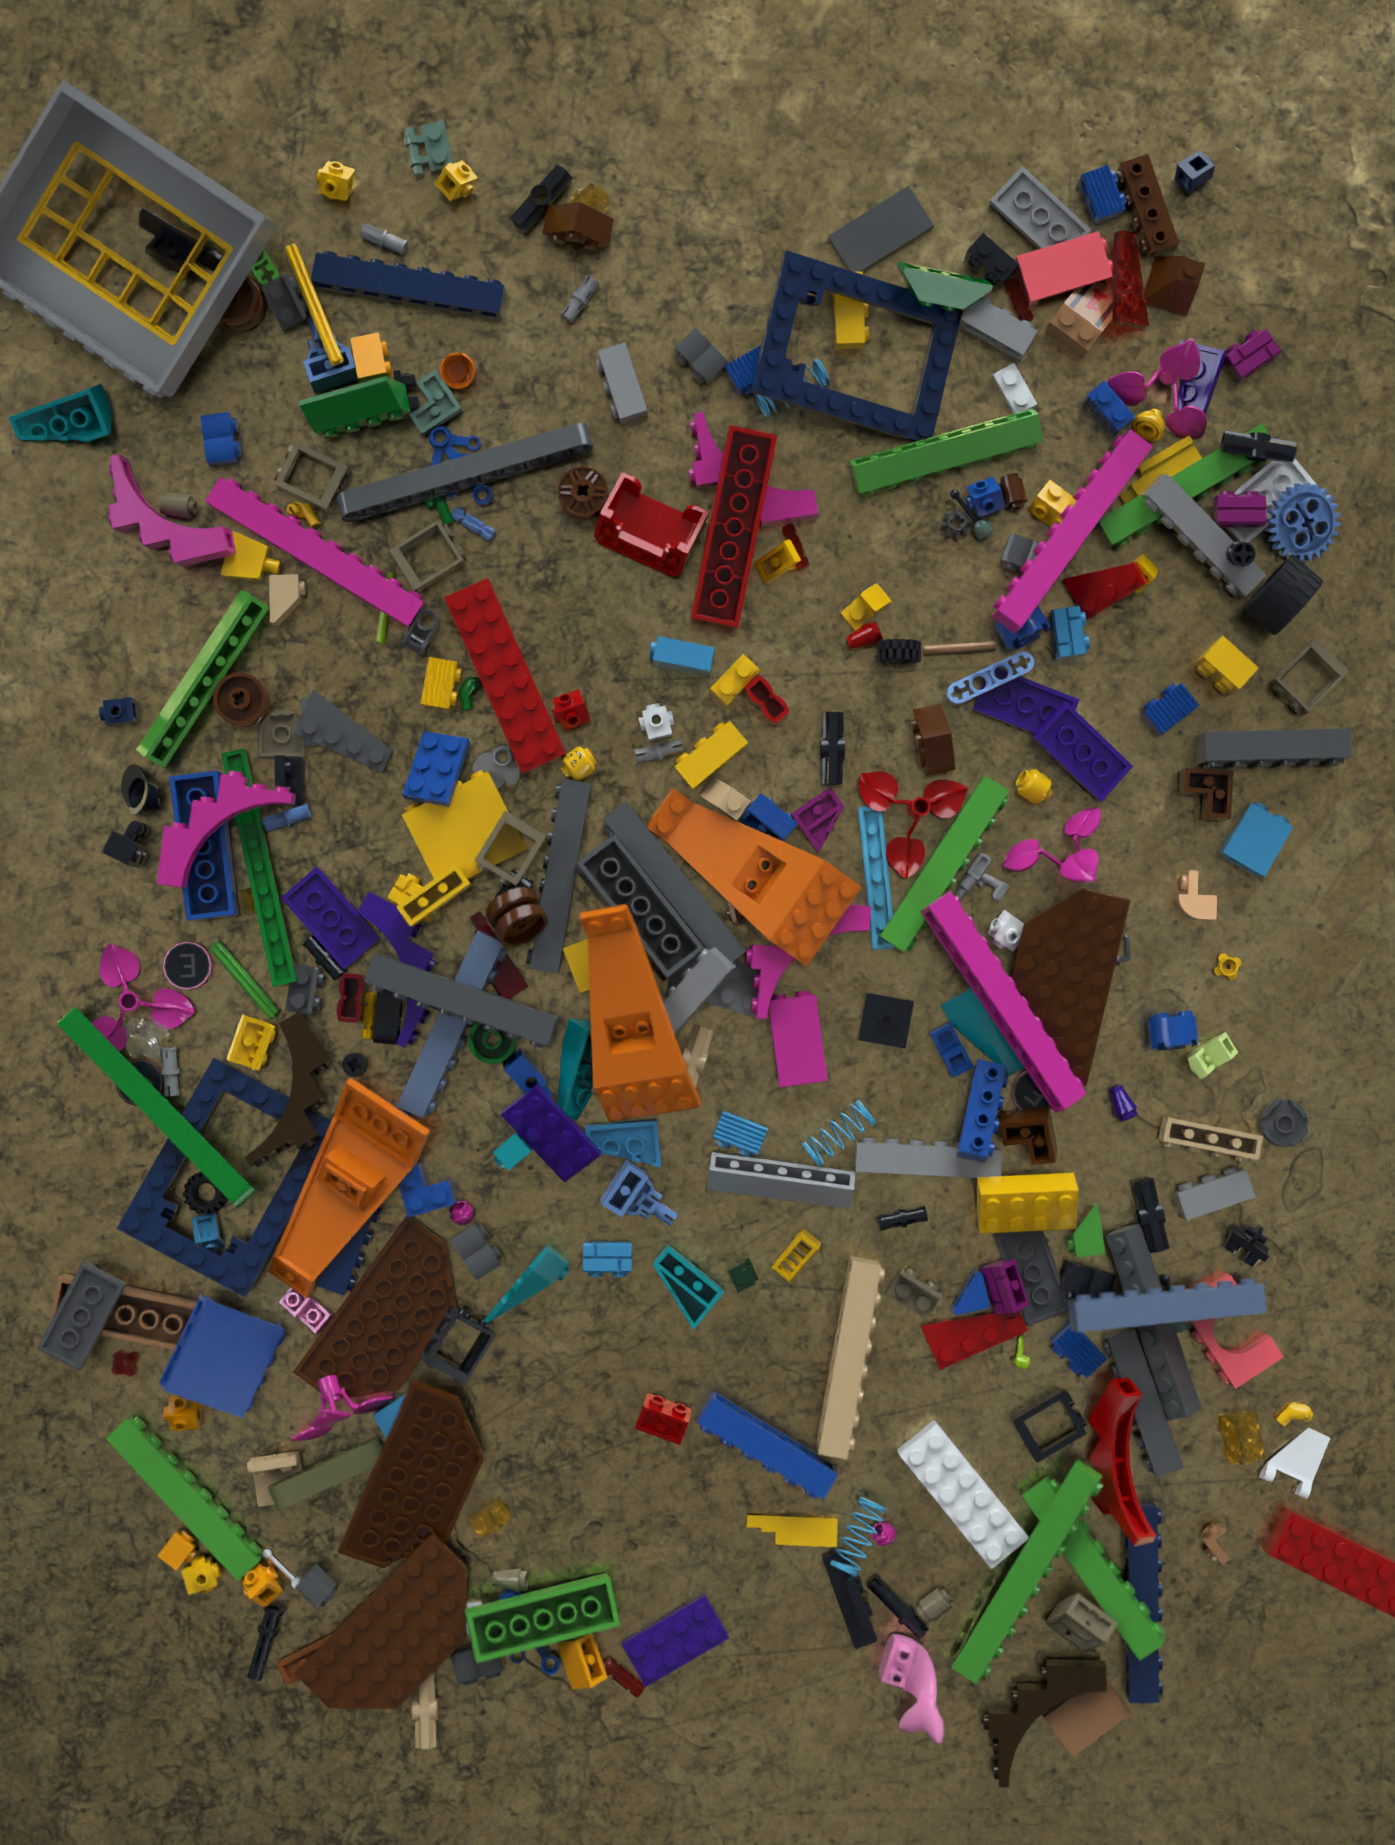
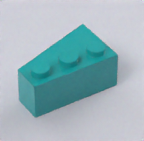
M668 1243L653 1261V1266L694 1330L723 1295L724 1289Z

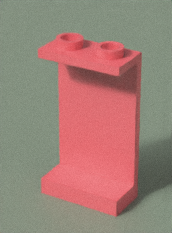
M1099 231L1016 256L1015 261L1019 264L1016 272L1028 308L1036 306L1041 299L1100 281H1104V284L1110 283L1115 273L1112 261L1107 259V244L1104 237H1100Z

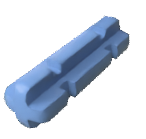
M456 507L452 512L451 517L455 521H461L463 526L477 535L481 534V537L485 540L490 541L495 535V530L492 527L485 526L484 522L470 513L466 514L462 508Z

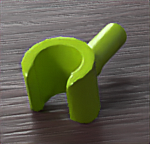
M1020 1334L1018 1335L1017 1354L1014 1357L1013 1363L1015 1367L1026 1370L1030 1358L1023 1356L1024 1335Z

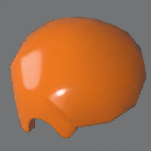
M451 353L440 363L439 373L448 387L463 389L468 387L475 379L476 368L473 360L464 353Z

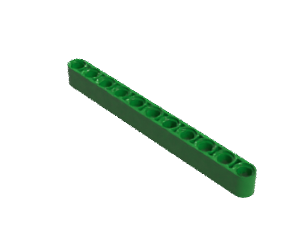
M75 1006L57 1022V1025L238 1209L256 1192Z

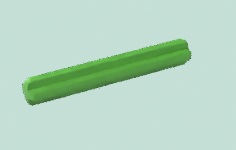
M220 941L212 944L209 949L266 1017L268 1019L274 1018L279 1013V1009Z

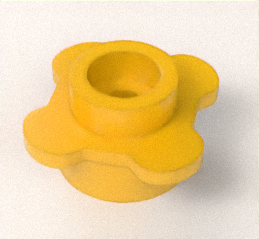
M1226 953L1220 954L1218 956V965L1214 968L1215 975L1226 976L1229 980L1236 979L1241 960L1238 957H1228Z

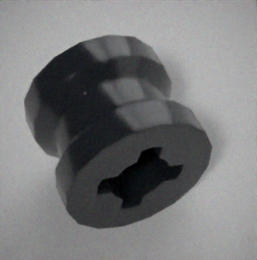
M1233 542L1226 551L1227 560L1235 566L1251 564L1256 555L1253 545L1248 542Z
M361 1053L348 1054L342 1062L343 1071L351 1077L361 1076L368 1069V1060Z

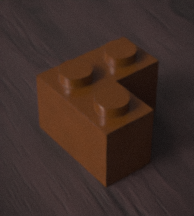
M581 202L551 205L547 207L542 234L550 237L551 241L557 244H565V241L580 242L584 244V248L597 251L598 248L609 246L614 219Z
M941 703L913 709L914 719L910 720L912 733L916 734L918 749L921 748V752L917 753L920 767H925L927 776L955 770L952 732Z
M1184 768L1180 770L1179 794L1202 796L1201 820H1229L1232 813L1234 771Z
M1050 1107L1002 1112L999 1126L1003 1146L1027 1144L1031 1165L1056 1163L1058 1149Z

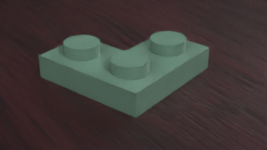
M436 369L416 382L428 402L410 413L409 416L422 436H425L434 428L463 411Z

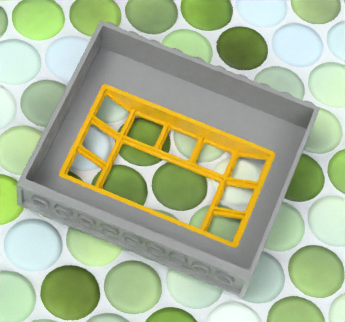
M62 79L0 184V288L4 290L3 294L10 299L23 303V307L35 315L37 313L44 317L43 321L63 330V335L67 338L84 344L83 348L93 355L97 354L104 357V363L114 369L118 368L124 371L123 376L133 382L137 381L140 384H144L143 389L148 393L161 398L164 395L173 397L278 224L89 95ZM78 152H82L106 168L104 176L93 193L65 176ZM114 175H117L201 232L200 238L169 288L82 229ZM60 183L68 186L88 200L75 224L47 208L49 200ZM41 214L46 215L69 230V234L57 254L51 253L28 238ZM77 237H80L101 252L88 276L64 261L65 256ZM209 239L226 251L212 275L195 263ZM108 258H111L132 273L130 280L119 297L95 282ZM190 270L207 281L193 306L177 295V290ZM140 279L164 295L150 319L127 304L128 298ZM171 301H174L188 312L174 337L158 325L160 318Z

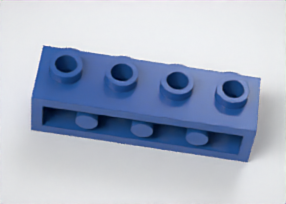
M977 1060L956 1157L985 1163L988 1156L992 1157L995 1143L991 1142L992 1134H997L1000 1121L996 1119L997 1110H1002L1004 1097L1000 1096L1002 1087L1006 1088L1009 1074L1005 1073L1006 1065Z

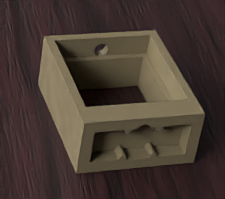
M295 442L294 446H290L286 452V462L283 468L280 467L275 474V485L279 490L330 514L337 500L336 496L341 492L351 471L348 466ZM300 453L335 469L321 499L286 483Z
M438 520L389 550L410 585L418 594L465 565L462 559L466 556L459 544L453 545L450 540L453 534L446 523L441 526ZM436 533H439L455 561L420 582L403 554Z
M1314 638L1292 658L1270 683L1273 685L1272 689L1280 697L1285 696L1291 702L1289 705L1296 713L1305 715L1350 671ZM1308 653L1333 678L1305 704L1282 679Z
M504 811L474 861L479 863L477 868L490 875L491 871L498 874L500 876L498 881L508 887H511L512 884L518 886L547 836ZM505 823L536 841L515 877L484 859Z
M1078 1593L1057 1603L1045 1622L1046 1625L1083 1653L1106 1644L1118 1624ZM1067 1630L1070 1632V1636L1066 1634Z

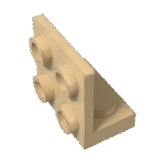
M300 1451L254 1457L247 1462L248 1473L253 1472L258 1506L274 1504L267 1488L268 1486L302 1470Z

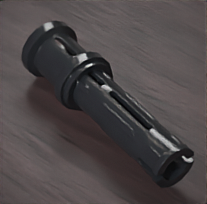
M269 1604L263 1608L265 1611L263 1620L257 1628L259 1638L249 1672L247 1673V1677L251 1680H262L273 1638L279 1634L278 1625L281 1616L285 1613V1609L278 1605Z

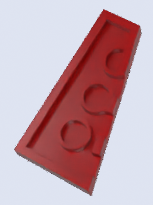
M1020 1311L1004 1314L989 1312L982 1315H972L920 1325L940 1370L1028 1331Z

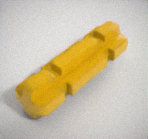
M368 992L365 994V1002L367 1003L364 1006L362 1025H364V1028H362L361 1032L363 1039H373L377 993Z

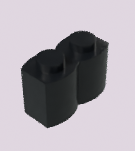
M1067 1261L1059 1289L1066 1291L1065 1296L1076 1299L1077 1295H1091V1298H1100L1099 1293L1112 1292L1117 1275Z

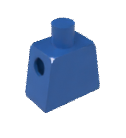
M521 1048L502 1063L504 1071L524 1093L538 1083L551 1097L552 1092L545 1086L547 1083L546 1077ZM529 1077L535 1078V1080L531 1083H528L526 1081Z

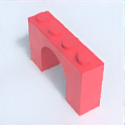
M1225 1273L1208 1285L1209 1287L1217 1286L1218 1281H1232V1284H1236L1231 1275ZM1215 1318L1185 1321L1190 1323L1195 1330L1192 1332V1335L1198 1344L1201 1345L1203 1343L1208 1350L1205 1353L1212 1365H1218L1221 1370L1218 1375L1226 1386L1230 1384L1236 1389L1284 1357L1271 1336L1267 1334L1262 1335L1242 1349L1226 1350L1221 1348L1214 1338L1213 1324Z

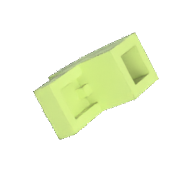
M1224 1032L1190 1052L1187 1057L1192 1072L1197 1074L1199 1079L1208 1076L1216 1067L1230 1061L1238 1051L1227 1033Z

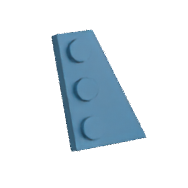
M657 1119L585 1125L586 1135L601 1150V1154L613 1157L618 1156L661 1168Z

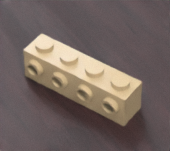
M1163 1116L1158 1140L1165 1141L1164 1146L1178 1149L1180 1144L1188 1146V1151L1202 1153L1203 1149L1212 1151V1156L1226 1158L1227 1154L1236 1155L1235 1160L1250 1163V1158L1259 1160L1263 1136Z

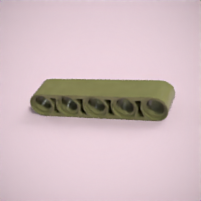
M378 1437L358 1444L268 1486L267 1488L276 1509H284L372 1469L382 1449Z

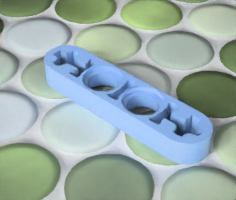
M1028 652L1016 653L954 682L948 687L946 697L950 703L955 705L967 702L1027 674L1034 666V659ZM1019 657L1023 660L1027 659L1029 661L1026 665L1027 669L1020 666L1014 669L1016 674L1013 675L1012 668L1007 662L1011 661V666L1019 662ZM997 667H1004L1007 670L1008 674L1005 679L999 680L995 677L994 670ZM975 677L984 678L986 682L984 689L977 690L973 687L972 682ZM967 681L968 688L973 694L969 695V691H966L961 695L962 699L960 700L957 697H952L953 688L956 687L958 690L966 687L964 682Z

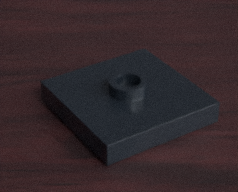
M866 993L858 1040L906 1049L914 1001Z

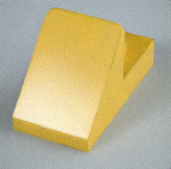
M789 539L754 562V565L766 584L797 567L796 564L801 559Z
M875 583L841 611L840 615L856 631L892 600Z

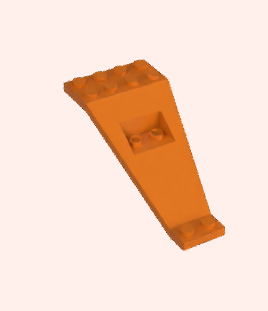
M671 788L646 824V827L652 833L664 840L766 939L806 967L862 888L826 860L698 805L674 788ZM763 861L768 862V866L765 869L761 867ZM753 880L754 886L749 889L748 882Z
M627 904L581 912L579 919L588 937L593 1089L609 1122L700 1108L701 1099L686 1068Z
M350 1078L346 1081L332 1121L275 1251L268 1272L305 1298L310 1296L319 1275L417 1165L430 1130L354 1079Z

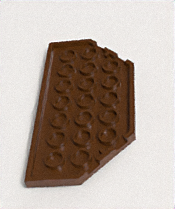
M1087 888L1078 890L1024 923L1012 973L1015 988L1027 1000L1029 1009L1034 1016L1039 1018L1043 1025L1042 1028L1054 1040L1056 1049L1068 1061L1070 1070L1075 1077L1080 1079L1083 1086H1087L1131 902L1130 898Z
M406 1216L293 1373L319 1392L320 1389L317 1381L327 1376L336 1375L340 1388L345 1389L348 1397L400 1390L421 1361L422 1357L420 1355L450 1306L457 1309L447 1243L414 1218Z
M415 1380L411 1381L340 1542L338 1553L380 1568H385L404 1557L407 1559L433 1532L443 1543H447L484 1460L483 1451L457 1395Z
M433 1532L322 1644L295 1674L328 1709H398L467 1638V1621L464 1609H467V1566Z

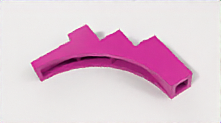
M704 412L694 413V421H690L692 436L697 435L698 444L694 445L696 459L701 458V460L693 462V469L689 470L691 484L695 483L696 490L716 487L723 454L716 446L708 430ZM767 485L760 519L761 527L817 518L818 509L814 490L793 491L777 489Z
M119 454L110 456L111 464L109 465V471L114 480L115 488H113V495L117 503L109 505L110 513H108V520L113 529L122 533L140 529L138 536L143 546L152 550L171 546L169 547L171 560L173 563L183 567L236 554L232 530L223 526L207 529L190 528L165 519L151 507L140 492L133 477L129 459Z
M228 771V775L221 774L217 803H215V798L200 797V801H192L189 829H186L187 824L172 822V827L164 826L157 884L186 888L189 872L197 853L207 839L222 824L238 814L256 807L273 804L295 805L296 795L290 793L289 788L275 787V791L265 790L266 785L251 784V788H249V779L243 777L242 772Z
M849 905L828 936L842 932L869 931L872 906ZM753 944L750 945V950L746 949L745 964H748V969L757 970V974L753 975L752 988L756 989L755 998L751 999L750 1012L754 1013V1018L767 1019L769 1003L776 983L786 967L794 960L792 956L776 946Z

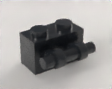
M132 821L124 834L112 831L102 853L128 866L138 868L140 864L143 865L149 854L147 852L149 846L139 842L140 837L148 834V826L139 821Z

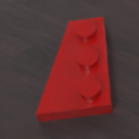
M1137 562L1063 579L1077 605L1080 606L1081 612H1085L1086 620L1091 619L1149 583Z

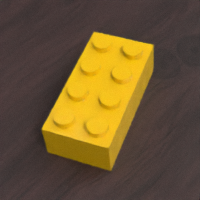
M1074 1173L977 1177L976 1217L980 1234L1077 1229L1078 1187Z

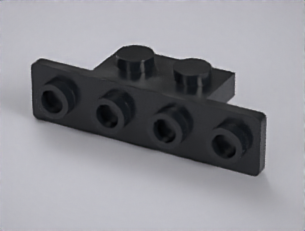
M142 208L139 212V226L155 236L146 246L145 253L178 273L198 240L186 235L176 226L168 224L156 214ZM204 246L195 263H200L214 272L223 257L215 250Z
M836 1552L823 1556L822 1559L854 1648L858 1649L877 1642V1637L869 1618L873 1616L868 1601L864 1602L861 1593L865 1592L861 1579H855L853 1575L830 1565L831 1560L851 1566L847 1560ZM840 1552L842 1555L847 1557L846 1553Z

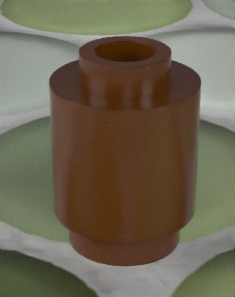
M1018 473L1002 476L999 486L1002 490L1005 508H1010L1011 511L1023 508L1024 503L1028 500L1022 478H1019Z

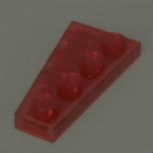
M1120 230L1113 233L1112 324L1142 329L1149 326L1136 233Z

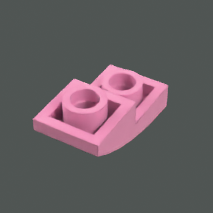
M291 1287L279 1301L282 1306L294 1317L299 1318L315 1334H320L334 1316L314 1297L310 1295L305 1298Z

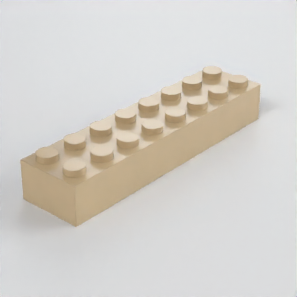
M849 1256L816 1442L819 1455L847 1459L848 1453H853L855 1439H853L852 1429H857L859 1415L857 1414L856 1407L861 1405L863 1390L860 1384L861 1380H866L868 1369L866 1363H864L865 1356L870 1357L872 1347L869 1333H874L876 1318H874L873 1311L874 1308L878 1309L880 1294L877 1288L878 1284H883L885 1270H883V1267H881L877 1260Z

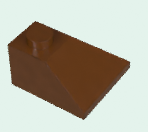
M1155 256L1141 303L1187 316L1198 289L1205 263L1184 256Z

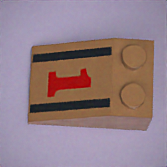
M1102 281L1077 288L1051 319L1046 330L1084 358L1127 300Z

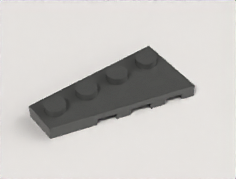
M312 690L294 734L383 773L392 750L320 694Z

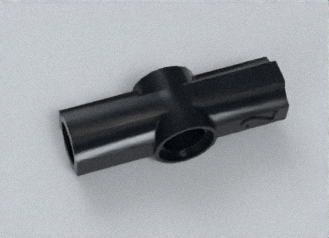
M557 164L539 185L532 188L528 198L514 212L510 220L516 227L526 233L540 216L547 212V207L551 206L555 199L573 180L572 176L567 170ZM539 195H545L548 197L547 200L542 203L537 202L535 200L536 197Z
M1225 430L1220 443V452L1246 456V459L1251 461L1265 462L1271 460L1292 464L1296 456L1297 442L1271 438L1266 433L1253 432L1245 434Z
M823 712L822 738L820 739L822 785L843 784V759H845L843 712Z
M1143 1178L1133 1181L1132 1184L1138 1206L1136 1207L1138 1222L1141 1228H1143L1149 1252L1165 1251L1169 1249L1164 1227L1166 1220L1162 1204L1158 1200L1154 1178Z

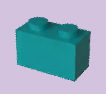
M516 1132L493 1152L495 1155L493 1160L502 1170L506 1167L509 1171L533 1149Z

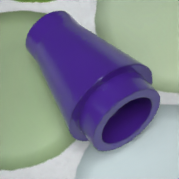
M1123 1085L1109 1090L1115 1117L1119 1118L1120 1122L1127 1121L1138 1115L1136 1111L1138 1108L1124 1090Z

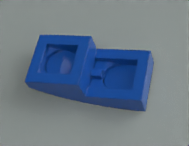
M951 1022L929 1032L952 1078L974 1068Z

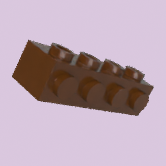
M1145 154L1121 162L1116 172L1118 184L1123 186L1127 201L1126 207L1131 209L1133 215L1131 217L1132 226L1135 231L1138 230L1141 238L1139 239V245L1142 253H1146L1147 258L1150 259L1174 251L1179 241L1149 155Z

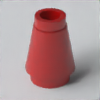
M869 621L847 636L846 639L851 650L878 644V641L882 640L883 636L877 622L870 623Z

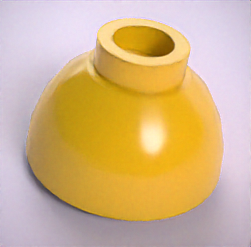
M1158 409L1144 411L1135 417L1132 422V428L1144 440H1160L1165 431L1163 415Z

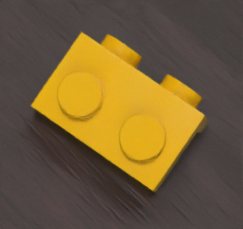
M1049 480L1029 506L1028 511L1051 527L1055 522L1057 524L1060 523L1062 517L1059 516L1068 504L1072 506L1076 500L1060 486Z
M242 1014L226 1060L259 1071L261 1066L263 1067L266 1063V1051L268 1045L274 1040L275 1026L269 1022Z

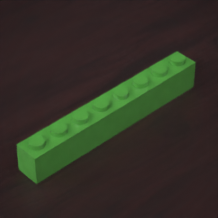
M1029 409L849 460L854 485L859 494H872L877 491V488L884 486L886 488H893L902 481H917L922 479L923 475L930 473L938 475L944 473L945 469L952 467L963 468L968 466L969 462L976 460L978 462L988 461L991 459V456L997 454L1009 455L1014 453L1015 449L1022 447L1024 449L1034 448L1037 446V443L1044 440L1039 415L1034 409Z
M1262 423L1245 433L1260 432L1268 434ZM1219 448L1171 478L1192 499L1197 497L1198 500H1201L1211 494L1210 489L1216 485L1222 488L1232 481L1230 477L1238 473L1239 476H1242L1252 469L1251 465L1257 461L1248 460L1246 456L1220 452ZM1141 495L1102 517L1095 525L1108 549L1116 546L1117 549L1129 542L1128 537L1136 534L1137 537L1150 530L1148 526L1155 521L1158 525L1162 523L1160 520L1162 517L1156 511L1152 512L1145 506L1144 502L1146 500Z
M240 590L136 750L162 768L166 767L213 695L217 684L224 678L270 607L251 594Z
M986 775L980 780L878 938L890 944L901 953L905 952L906 949L911 951L918 940L915 935L919 929L924 931L928 925L920 911L941 897L945 889L950 891L957 880L954 875L958 869L963 871L970 860L967 855L971 849L976 851L981 844L983 838L980 835L984 829L989 831L996 821L993 815L997 809L1002 811L1009 801V798L1006 797L1009 790Z
M131 1415L106 1440L229 1573L239 1581L263 1557L261 1548L254 1541L250 1542L244 1536L245 1531L237 1523L233 1524L228 1519L229 1515L222 1506H216L211 1500V1494L205 1488H200L195 1483L196 1479L193 1474L188 1470L184 1471L178 1465V1458L173 1453L166 1452L162 1447V1441L145 1429L147 1426L143 1420Z
M1048 1475L1027 1489L1022 1495L1039 1521L1061 1487L1055 1479L1051 1480ZM1077 1518L1074 1523L1078 1527L1071 1538L1065 1537L1062 1544L1066 1547L1062 1553L1105 1613L1118 1623L1116 1628L1138 1659L1142 1660L1164 1645L1165 1631L1158 1622L1154 1623L1149 1616L1151 1614L1146 1604L1143 1601L1139 1602L1134 1595L1136 1591L1129 1581L1124 1582L1119 1575L1121 1570L1113 1560L1109 1561L1104 1554L1106 1553L1105 1547L1099 1540L1095 1541L1091 1536L1090 1532L1092 1531L1084 1519L1080 1520Z

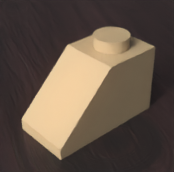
M298 574L269 575L270 623L273 626H279L302 603V595H306V583L302 581Z
M712 775L698 794V796L735 821L740 819L751 803V800Z

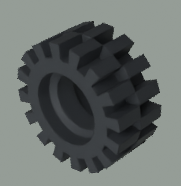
M913 639L878 641V661L890 664L921 662V641Z
M202 1172L193 1174L184 1185L185 1191L183 1196L186 1199L184 1202L190 1206L189 1209L191 1211H196V1214L208 1215L209 1213H215L227 1203V1197ZM203 1183L211 1184L215 1189V1197L210 1202H204L198 1197V1188Z

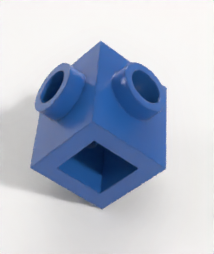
M994 477L977 481L966 487L968 497H965L966 504L971 511L974 510L978 518L988 516L1005 508L1002 490Z

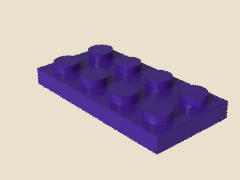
M998 667L994 670V675L997 679L1003 680L1007 677L1008 673L1006 670ZM1020 676L977 696L972 710L1035 734L1063 702H1067L1076 710L1080 699ZM985 680L983 681L980 690H982V689L985 688V686H986Z
M1063 702L1032 737L1099 802H1102L1133 767L1067 702Z
M318 866L281 897L344 970L381 939Z
M538 1083L501 1111V1116L563 1182L569 1180L601 1156V1150Z
M706 1594L623 1641L621 1645L644 1686L647 1687L729 1639V1635Z

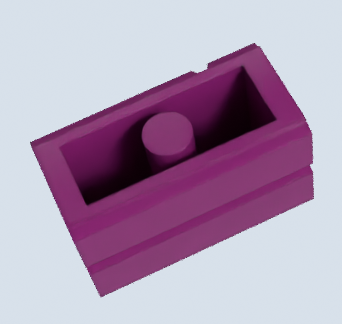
M1257 329L1252 331L1245 337L1246 342L1239 346L1238 343H1235L1225 351L1227 355L1223 364L1237 383H1240L1281 353V349L1267 329H1263L1260 332Z
M1222 491L1220 495L1213 499V521L1223 528H1262L1266 524V495H1259L1258 491L1244 492V495H1235L1234 491Z
M1015 1258L996 1260L981 1268L995 1314L1014 1313L1029 1305Z

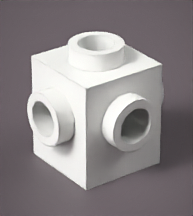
M660 703L646 706V710L642 711L643 717L639 718L641 731H647L649 741L671 737L670 725H674L672 711H667L666 706L660 707ZM656 718L661 720L659 724H654L652 721Z
M1003 910L1000 916L993 920L987 933L994 938L992 943L1002 950L1007 947L1014 952L1016 947H1019L1024 923L1006 910Z

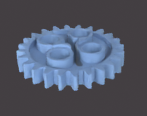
M1296 483L1294 484V489L1292 487H1285L1286 494L1279 492L1278 497L1280 500L1271 501L1275 508L1267 509V512L1272 515L1271 518L1266 519V522L1271 523V526L1266 528L1265 531L1272 532V535L1267 540L1275 542L1272 548L1275 550L1280 549L1279 555H1287L1286 559L1291 555H1295L1301 561L1303 559L1312 561V555L1313 557H1321L1320 550L1328 552L1327 543H1335L1331 538L1332 535H1339L1334 530L1335 527L1341 525V523L1335 521V518L1341 516V513L1334 512L1339 504L1331 503L1334 496L1326 495L1328 490L1320 489V485L1313 484L1311 486V483H1303V485ZM1310 501L1311 508L1309 511H1307L1306 506L1307 503ZM1290 512L1291 519L1287 522L1286 515ZM1319 522V524H1320V529H1319V531L1316 533L1315 527H1316V524ZM1297 534H1299L1300 538L1298 543L1296 544L1295 537Z

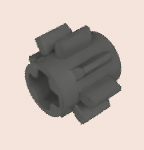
M954 508L951 516L948 513L944 514V518L948 521L943 522L941 527L947 529L946 537L952 534L958 540L961 532L965 535L968 534L969 531L965 526L970 525L971 520H966V511L961 514L957 513V509ZM954 519H957V523H961L958 529L955 528V525H951Z

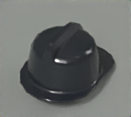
M129 765L122 776L121 792L130 813L137 815L140 812L160 809L159 786L146 778L139 765Z

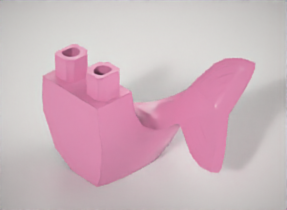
M892 1634L886 1643L879 1664V1678L882 1682L905 1690L917 1698V1703L901 1718L898 1728L905 1732L924 1731L936 1744L941 1745L943 1721L936 1707L937 1678L933 1662L927 1651L916 1640L905 1635Z

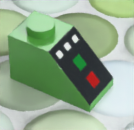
M1096 1204L1088 1206L1077 1221V1229H1071L1070 1238H1067L1068 1251L1073 1252V1256L1076 1258L1105 1254L1099 1206Z

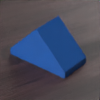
M975 1269L951 1308V1311L956 1315L990 1308L983 1274Z

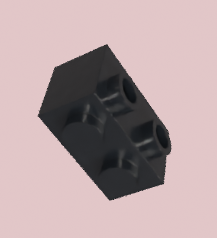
M984 233L967 250L964 258L971 268L978 270L989 283L996 286L999 290L1014 275L1019 266L1011 256Z

